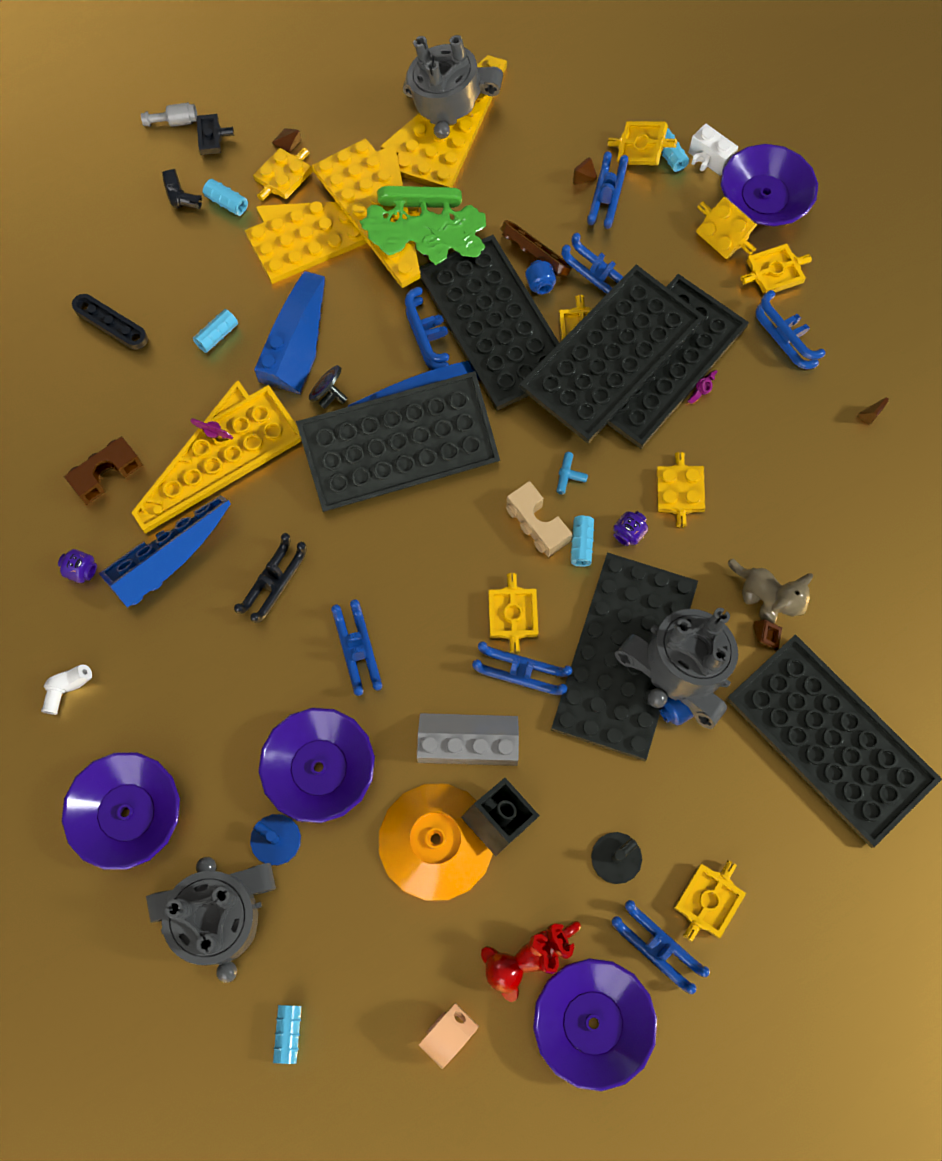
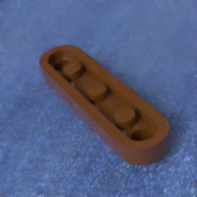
M509 220L503 222L500 229L506 239L517 242L519 244L518 247L524 252L533 254L535 260L549 262L556 276L569 275L572 267L563 258L517 224Z

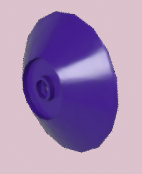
M760 144L748 146L732 155L723 168L721 188L723 195L756 224L774 227L791 224L808 214L817 200L818 181L813 168L800 154L784 146Z
M309 708L290 714L272 729L261 749L258 772L264 794L278 811L300 822L324 823L344 816L362 801L373 780L375 756L369 736L353 718L335 709ZM317 764H323V769L320 772L315 771Z
M138 752L112 753L91 762L74 778L64 797L61 822L67 842L83 861L103 870L130 869L150 861L168 844L178 823L180 797L173 777L158 761ZM129 808V815L123 817V810Z
M588 958L565 965L547 980L536 1001L533 1030L540 1055L555 1075L576 1088L605 1091L627 1084L645 1068L656 1045L657 1016L650 994L635 974L613 961ZM591 1018L598 1020V1026L594 1029L589 1026Z

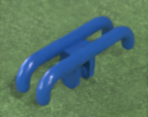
M609 151L604 153L594 197L587 217V223L594 225L600 203L609 204L604 220V227L606 229L612 227L628 164V156L622 155L617 174L609 172L612 154Z
M574 233L571 239L573 247L580 255L591 262L592 266L589 270L571 255V247L569 245H564L561 254L563 259L569 266L604 293L608 294L613 289L605 282L608 276L617 283L623 278L620 273L614 270L616 263L613 261L609 264L603 261L605 255L602 252L599 256H596L580 242L581 235Z
M415 287L406 294L405 311L423 359L431 370L448 366L449 355L447 353L436 354L429 343L448 334L447 327L445 326L433 328L443 323L442 315H435L420 320L416 307L423 303V298L420 297L423 290L421 287Z
M773 290L767 291L755 311L758 321L795 365L802 369L817 367L819 365L818 359L825 356V350L818 349L812 351L799 338L810 327L805 324L792 330L791 327L796 325L801 320V317L796 314L784 321L770 304V300L775 297V292ZM765 313H766V314L770 317V319L776 324L777 328H776V327L772 324V322L767 318V316L765 315ZM789 343H792V345L798 350V352H799L803 357H805V358H807V359H810V360H809V361H806V360L802 359V358L800 357V355L794 350V348H793Z
M353 599L350 602L358 632L348 635L343 613L339 605H333L331 610L353 692L356 696H361L364 691L356 661L366 660L374 690L379 691L383 686L360 603L358 600Z
M484 641L478 644V649L482 654L512 663L510 672L484 665L480 660H474L472 666L475 671L489 677L553 695H563L567 692L565 684L553 685L531 679V674L533 670L559 677H567L572 673L570 666L558 667L492 648Z
M628 900L625 903V909L652 934V937L645 943L618 916L612 918V926L677 986L689 994H694L697 990L696 985L685 979L665 960L673 953L701 977L709 976V968L699 963L637 908L634 901Z

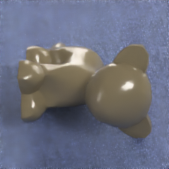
M734 559L728 561L729 567L740 577L746 579L742 590L744 602L746 604H754L760 600L764 602L759 612L761 620L766 619L775 624L778 613L791 617L806 613L810 601L808 584L813 578L812 573H808L796 581L781 585L774 575L765 568L745 569Z

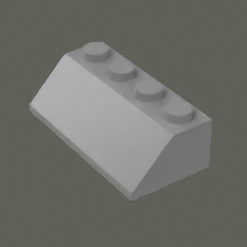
M420 713L417 744L418 763L518 765V716Z

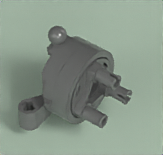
M459 35L452 36L449 39L450 44L437 45L428 48L426 37H417L413 41L417 57L411 63L403 85L404 94L413 97L416 109L420 115L435 125L434 134L439 139L447 138L450 133L449 126H453L457 123V119L472 111L480 92L492 97L497 96L500 93L503 80V72L500 68L477 66L475 56L464 47L462 38Z
M717 608L713 615L698 609L676 611L666 617L659 627L655 624L652 626L651 632L653 636L649 644L639 636L631 634L617 649L615 657L622 665L640 670L651 678V682L656 687V689L651 690L648 694V703L652 707H663L667 702V696L674 700L678 699L688 706L696 721L707 729L714 728L724 715L727 705L714 692L719 687L727 688L731 682L727 678L733 673L738 661L736 640L730 629L725 625L730 619V614L728 612L724 615L722 614L725 609Z
M203 857L196 864L197 873L183 879L173 890L146 896L150 923L162 921L161 932L164 934L167 944L177 956L192 964L219 965L216 970L218 979L223 983H229L237 975V967L232 961L245 952L257 932L258 909L262 907V903H256L253 895L275 890V880L271 863L253 866L232 874H225L216 871L214 859Z

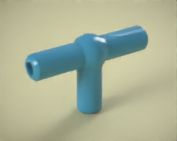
M571 452L564 454L562 467L559 470L556 492L561 495L566 492L568 479L585 483L588 478V474L570 470L573 460V453Z

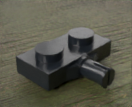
M217 114L197 116L200 155L221 153L220 142L222 137L234 136L233 126L221 128Z

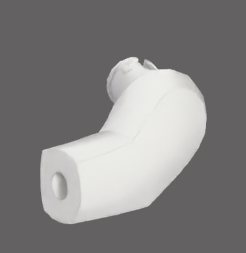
M79 665L48 678L43 686L47 692L41 712L57 715L62 694L76 690L92 678L91 669L86 665Z

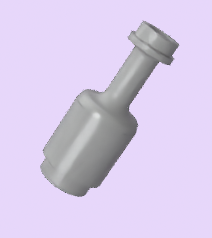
M187 102L167 105L166 111L163 113L149 114L148 111L141 113V121L143 126L151 127V123L167 121L171 127L197 122L198 115L195 105Z

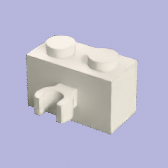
M704 124L692 136L688 153L693 156L692 165L696 162H702L700 171H704L709 167L721 176L723 168L729 159L737 153L738 146L708 124Z

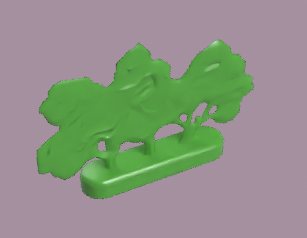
M384 186L377 191L378 202L380 205L395 208L386 211L381 206L370 205L367 208V217L360 220L362 228L368 231V238L387 255H393L402 251L409 241L416 242V249L422 254H427L429 260L437 265L447 259L450 248H453L462 256L475 258L479 257L481 251L485 248L481 239L475 235L476 232L486 227L485 213L479 212L472 205L465 206L461 211L455 212L451 208L458 207L462 203V192L457 188ZM403 207H421L422 213L419 216H410L403 211ZM427 207L443 208L441 214H436L428 211ZM397 212H399L398 220L391 222V216L393 214L397 215ZM388 213V217L384 218L383 215ZM403 214L406 215L407 220L402 218ZM450 214L454 215V220L450 219Z

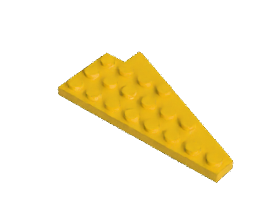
M487 55L477 66L498 67L504 74L507 60ZM480 92L472 111L457 119V123L453 126H449L450 133L447 138H437L434 134L435 125L419 113L381 145V150L391 144L395 145L402 178L431 187L452 188L493 97Z
M365 138L313 164L312 170L401 288L420 279V269L414 241H409L402 251L393 255H387L368 238V231L364 230L360 223V220L367 217V208L370 205L381 206L386 211L395 208L380 205L377 198V191L381 187L403 186L395 145L391 144L376 152ZM403 207V211L409 215L408 208ZM397 212V215L393 214L391 216V222L398 220L399 212ZM388 213L384 214L383 217L387 218ZM403 214L402 218L407 220L406 215Z
M336 201L257 206V213L263 223L245 230V234L272 284L367 244L366 240ZM407 207L410 216H419L422 213L421 207Z
M239 380L233 384L204 421V423L211 421L219 423L221 429L232 435L233 439H224L221 436L210 438L206 436L203 429H197L131 512L145 534L302 441L297 425L269 385L249 396Z

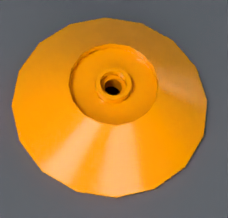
M423 784L403 793L387 810L379 830V855L387 875L405 893L425 901L450 900L471 890L486 873L493 853L461 818L477 801L467 791L449 784ZM435 834L441 837L440 842L437 844L431 842V837Z

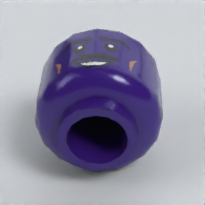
M638 511L635 513L625 512L613 526L615 539L624 546L638 544L648 532L646 517Z
M72 549L66 554H62L58 561L61 575L77 583L91 580L97 569L93 556L77 549Z

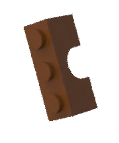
M121 436L117 440H112L107 447L98 453L92 454L81 465L73 467L63 477L85 505H88L105 493L100 485V477L104 472L116 470L126 478L142 467L143 464Z

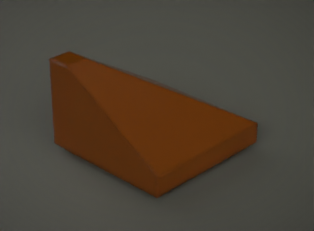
M285 128L272 144L290 153L301 141L300 131Z
M590 157L574 169L573 184L575 185L592 182L597 179V174Z
M885 397L866 408L857 417L867 424H872L889 402V398Z
M766 619L754 621L758 642L774 650H779L782 627Z

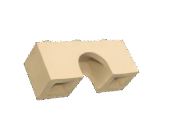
M529 481L507 496L506 509L511 517H516L519 520L523 532L526 535L530 534L535 540L534 544L540 553L544 552L549 558L571 542L572 533L558 516L549 522H542L535 517L534 513L542 508L544 498Z

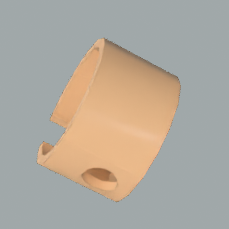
M455 1003L447 1013L444 1011L427 1030V1036L420 1042L419 1046L443 1069L471 1038L479 1026ZM454 1016L459 1017L464 1023L457 1022Z

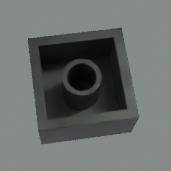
M504 778L476 801L461 818L488 849L497 856L540 815L514 786Z

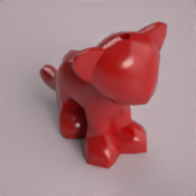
M574 921L565 928L562 924H551L547 930L533 935L530 941L515 956L500 953L489 946L482 948L481 957L486 964L485 975L487 982L493 989L501 992L505 1000L509 1002L516 1001L519 996L518 987L521 984L523 972L541 970L543 973H556L559 967L558 957L568 959L573 955L574 943L569 944L568 939L580 930L581 924L578 921Z

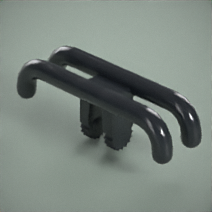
M288 533L281 535V543L277 551L267 563L243 602L234 606L236 613L243 614L248 611L262 589L265 588L271 593L259 611L252 613L250 616L251 621L254 623H259L265 619L302 563L307 551L304 542L297 544L294 558L284 573H282L278 565L288 551L291 539Z

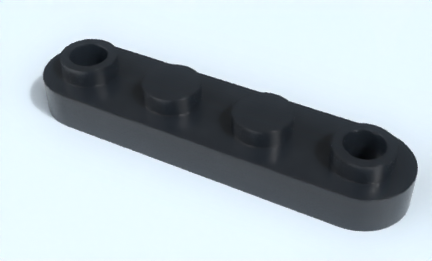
M80 294L73 299L72 307L79 317L127 347L138 350L147 344L148 337L142 327L88 294Z

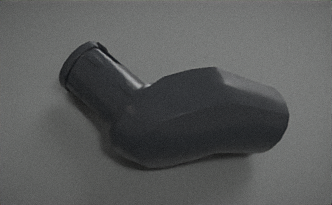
M175 169L162 172L165 190L172 206L178 209L182 206L201 209L202 202H199V200L202 201V196L184 193Z

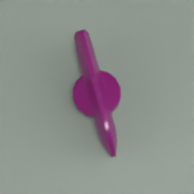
M717 370L710 372L698 381L695 391L687 401L688 403L692 404L701 395L711 392L713 387L711 381L715 379L714 376L717 374Z
M191 418V423L203 429L206 436L210 438L221 436L224 439H233L232 435L221 429L219 423L215 421L204 423Z

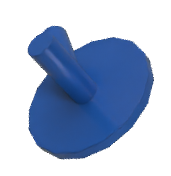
M272 814L258 821L253 828L250 839L252 852L258 860L276 866L289 862L297 854L301 844V834L296 823L291 818L280 814Z

